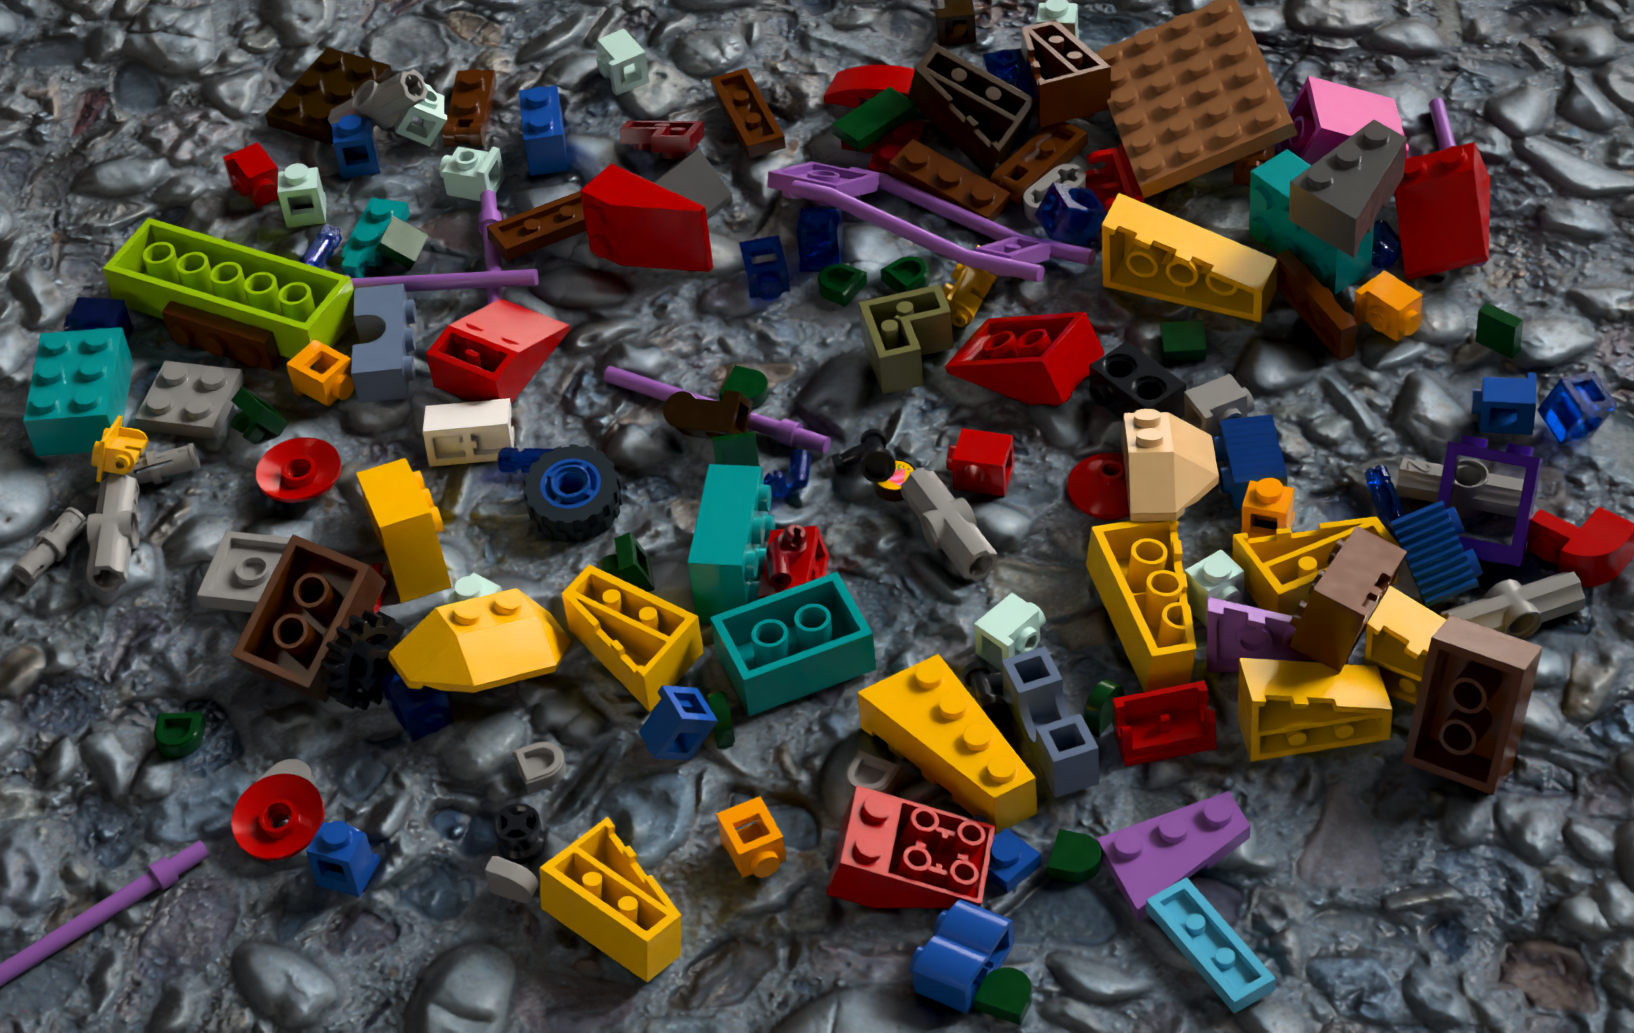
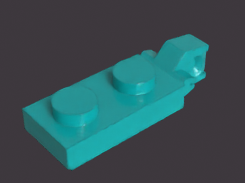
M379 198L370 199L342 249L341 268L344 270L345 275H349L351 278H364L370 266H383L387 257L375 250L393 216L407 222L410 216L408 202Z

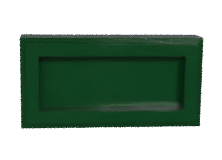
M888 87L832 123L833 135L860 152L917 115V104L892 87Z

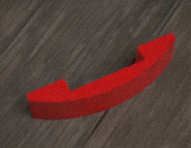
M865 65L842 70L836 73L824 95V102L857 108L864 103L866 98L871 99L888 87H892L908 98L915 69L895 65Z

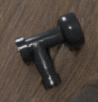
M878 429L865 431L860 438L859 445L848 449L842 454L837 453L831 456L837 472L846 469L845 466L860 463L863 476L875 483L887 481L893 476L896 469L894 456L886 449V437Z
M983 661L969 663L962 671L964 681L967 686L972 687L975 701L996 728L1000 727L1008 720L1010 715L1005 699L1000 695L993 694L994 691L1003 690L1002 672L991 673L988 664Z

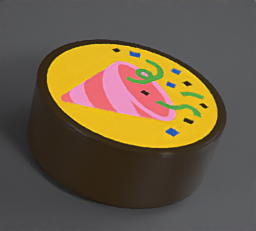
M895 459L896 469L890 479L879 483L874 482L876 494L887 501L896 502L904 500L901 495V484L906 481L910 472L916 470L911 463Z

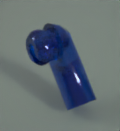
M1380 219L1374 222L1373 238L1376 241L1377 247L1375 250L1372 249V265L1379 269H1386L1395 264L1402 252L1401 240L1386 220Z
M804 449L794 450L790 456L789 471L783 474L779 470H774V477L770 473L765 476L764 485H771L773 499L785 500L807 487L812 462L810 452Z

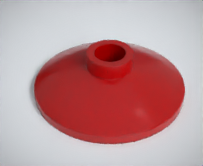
M311 437L294 438L275 445L262 456L256 467V480L261 491L274 500L289 503L303 502L316 498L328 491L338 480L342 463L338 451L330 443Z
M1122 453L1096 454L1084 459L1073 468L1068 478L1067 489L1070 500L1080 511L1099 519L1114 520L1130 517Z
M285 773L265 777L251 785L237 801L231 820L234 838L247 854L260 860L276 861L292 857L310 845L321 824L324 822V802L318 789L304 777ZM289 820L284 826L277 828L281 821Z

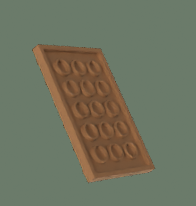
M1214 0L1207 6L1188 14H1180L1167 23L1152 29L1143 30L1134 37L1115 45H1107L1095 53L1111 66V98L1107 100V104L1144 199L1298 135L1237 0Z

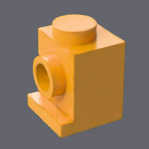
M1384 270L1355 291L1354 319L1359 326L1367 322L1375 330L1384 333L1398 342L1403 337L1412 335L1420 326L1422 321L1423 294Z
M315 339L286 363L294 394L298 396L306 394L329 407L337 399L346 400L355 389L351 375V358ZM314 364L315 369H310V367Z
M1264 478L1258 482L1250 480L1242 504L1241 533H1247L1249 538L1276 535L1275 529L1256 526L1257 519L1276 522L1277 529L1287 527L1292 529L1295 519V512H1293L1294 488L1283 486L1275 478Z
M761 796L716 813L721 844L724 850L727 849L742 878L752 874L759 878L768 877L778 870L781 862L786 861L783 835ZM755 821L754 824H751V825H749V826H746V827H744V828H741V829H739V830H736V828H738V827H741V826H743V825H746V824H748V823H751V822Z

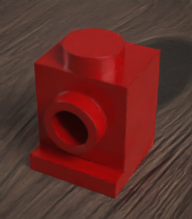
M259 142L223 157L230 186L233 190H237L241 197L248 196L256 208L279 199L277 193L278 167Z

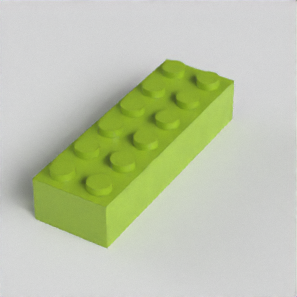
M151 218L146 219L102 268L113 303L164 319L162 310L170 301L268 330L273 332L280 355L291 359L314 339L332 348L354 321V288L351 277Z

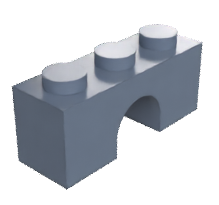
M404 283L355 288L354 320L360 344L352 345L351 375L358 402L368 403L409 398V381L416 379L414 358L409 356L410 352H416L415 331L413 327H410V324L417 323L414 299L407 300Z
M1044 646L1001 660L1003 696L1054 797L1057 798L1100 784L1099 747L1081 713L1070 716L1063 693V679L1047 648Z

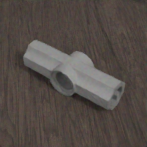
M412 69L409 72L403 71L380 84L374 80H368L360 86L352 99L330 111L328 121L332 127V123H339L342 117L355 114L360 116L361 119L371 118L373 127L378 126L382 130H387L397 122L403 111L426 99L428 89L425 86L424 78L419 72Z
M1402 458L1396 485V495L1437 503L1444 465ZM1461 459L1458 463L1450 507H1455L1460 518L1477 517L1483 511L1517 517L1524 479L1490 474L1486 466L1480 461Z
M922 467L910 472L906 481L901 484V495L920 519L923 534L929 545L936 551L942 549L964 579L971 578L976 582L989 576L990 571L998 564L997 553L979 531L975 515L968 502L962 497L955 499L934 471H927Z
M108 473V477L100 482L96 513L89 514L87 519L90 554L86 576L90 586L100 588L103 592L118 591L119 587L127 582L131 549H137L139 546L140 533L136 511L140 488L137 479L126 474Z
M1565 571L1523 586L1516 580H1504L1490 588L1483 599L1441 612V617L1447 620L1452 615L1524 640L1534 634L1542 622L1584 609L1586 598L1582 590L1581 581L1574 571L1570 573Z

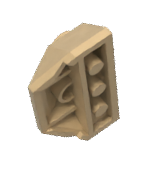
M1140 409L1135 413H1124L1121 446L1130 521H1176L1185 513L1186 507L1198 502L1218 484L1219 474L1212 435L1168 412L1160 413L1154 409Z

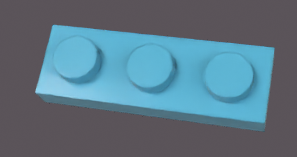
M1187 877L1146 899V912L1234 1014L1275 991L1276 978Z

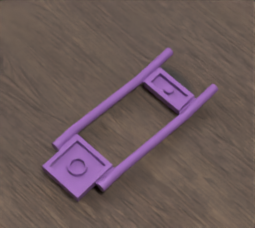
M812 161L768 171L767 187L782 190V196L793 199L805 198L814 200L820 205L834 206L959 264L985 270L992 275L1013 276L1041 282L1045 269L1043 266L1037 265V263L1047 261L1049 257L1090 266L1093 265L1096 258V252L1093 249L1022 235L888 174L855 167L846 169ZM878 188L883 189L990 237L997 242L976 247L974 251L968 250L860 201L861 195L875 192Z

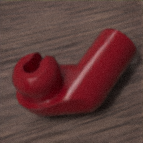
M800 525L787 526L783 533L777 536L767 547L766 562L769 583L774 588L782 589L790 585L792 580L790 566L804 553L807 547L808 535L806 530Z

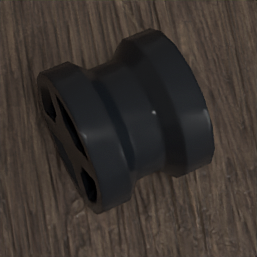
M521 803L511 804L501 809L495 815L493 829L497 838L499 854L503 859L517 864L532 862L544 851L545 839L541 830L539 813L534 807Z

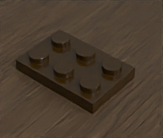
M327 47L265 114L269 127L332 145V127L328 121L330 111L352 99L360 86L366 81L374 80L380 84L393 77L391 66Z

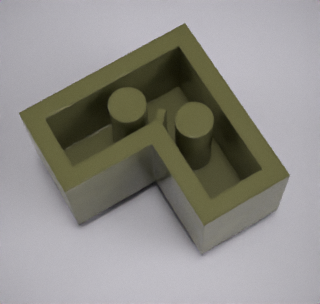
M938 284L859 302L862 340L882 395L924 386L921 355L953 349L951 310L941 285Z

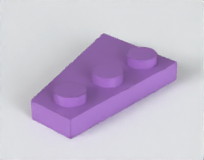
M1208 597L1207 672H1239V658L1320 662L1289 646L1296 631L1295 627L1289 625L1292 616Z
M1230 791L1099 837L1097 842L1101 848L1102 860L1137 922H1139L1148 915L1146 912V899L1186 877H1191L1200 869L1208 870L1250 838V824Z

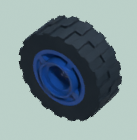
M570 444L568 447L559 446L553 448V451L549 453L545 452L539 456L540 459L537 462L531 464L528 475L525 474L524 498L530 520H533L535 528L539 532H544L546 537L552 540L556 538L560 542L566 543L569 541L583 542L587 538L599 536L605 529L608 530L613 525L614 519L618 518L620 505L623 502L619 476L612 460L609 461L606 454L602 451L598 452L593 447L587 445L585 447L578 446V444Z

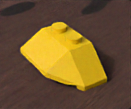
M515 588L436 607L389 652L388 660L408 688L422 689L424 686L441 691L475 693L555 672L565 653L570 649L572 640L550 612Z

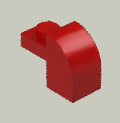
M1599 506L1579 528L1539 509L1530 519L1527 551L1545 561L1558 565V574L1565 571L1569 573L1574 571L1581 581L1582 587L1599 586L1616 578L1634 558V523Z

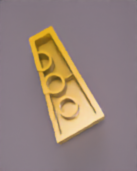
M1118 193L1102 223V273L1104 287L1262 322L1277 291L1278 259Z
M1178 519L1176 521H1124L1091 527L1086 567L1144 692L1188 684L1192 676L1196 642L1191 608L1187 601L1186 592L1188 586L1186 574L1183 573L1182 545L1177 532Z
M939 654L857 692L861 728L872 737L877 735L888 743V750L901 760L906 757L921 769V775L933 785L939 783L952 793V799L971 815L977 814L986 818L990 825L995 826L994 833L997 834L1003 829L1009 828L1037 814L1035 776Z

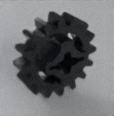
M364 610L362 618L355 615L349 616V627L345 629L338 626L336 628L337 635L339 636L336 642L329 641L326 644V647L331 650L330 657L321 660V665L329 668V671L321 677V682L329 685L326 693L335 698L337 702L351 709L358 707L362 710H367L370 701L380 705L383 698L382 693L386 690L393 694L395 691L393 682L396 678H401L388 660L389 652L405 638L402 635L405 627L395 622L394 618L380 611L374 613L370 610Z

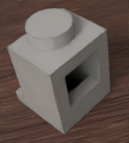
M1231 374L1184 391V421L1212 436L1219 435V420L1247 417V414L1255 409L1254 400L1249 390L1245 387L1241 388Z

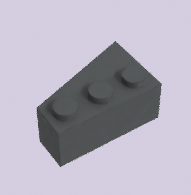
M1373 119L1290 181L1289 220L1354 258L1359 251V243L1365 233H1370L1373 228L1374 220L1379 210L1385 208L1404 177L1407 137Z

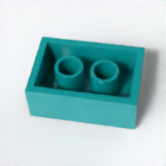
M1286 149L1250 172L1249 234L1277 254L1290 249L1301 263L1304 262L1310 267L1316 280L1336 295L1371 272L1374 226L1370 233H1365L1359 243V251L1353 258L1289 220L1290 181L1311 165Z
M122 327L40 334L23 419L36 456L92 452L95 442L101 441L104 429L110 428L118 415L123 416V427L133 360Z
M709 464L687 562L695 614L698 616L699 623L711 624L710 617L759 600L758 592L761 582L759 578L763 571L767 550L766 543L769 540L770 530H775V516L768 515L772 498L771 485H764L762 466Z
M838 572L710 617L715 653L748 716L877 670L873 633Z

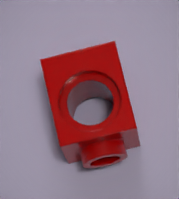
M962 428L957 444L949 446L946 458V469L952 471L953 488L1005 497L1015 466L1013 435Z

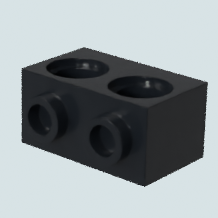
M1129 341L1124 342L1089 365L1090 396L1096 404L1107 408L1119 417L1122 422L1124 413H1135L1140 409H1154L1160 413L1168 412L1180 419L1184 417V391H1186V383Z

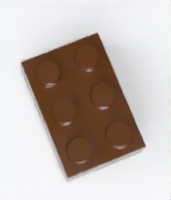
M292 534L231 656L253 673L326 703L329 695L326 693L329 685L321 682V677L329 671V668L321 665V660L331 655V650L326 647V644L329 641L336 642L339 637L336 632L338 626L345 629L349 627V616L355 615L362 618L364 610H373L386 581L370 565Z
M1450 615L1431 637L1402 762L1494 795L1513 768L1543 647Z

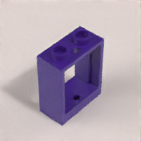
M1461 435L1460 443L1448 441L1437 502L1442 500L1446 509L1450 508L1460 455L1526 467L1512 544L1508 545L1458 535L1464 552L1473 549L1477 559L1518 567L1523 566L1530 519L1533 514L1543 458L1533 457V447L1511 443L1506 444L1505 452L1487 449L1488 439Z

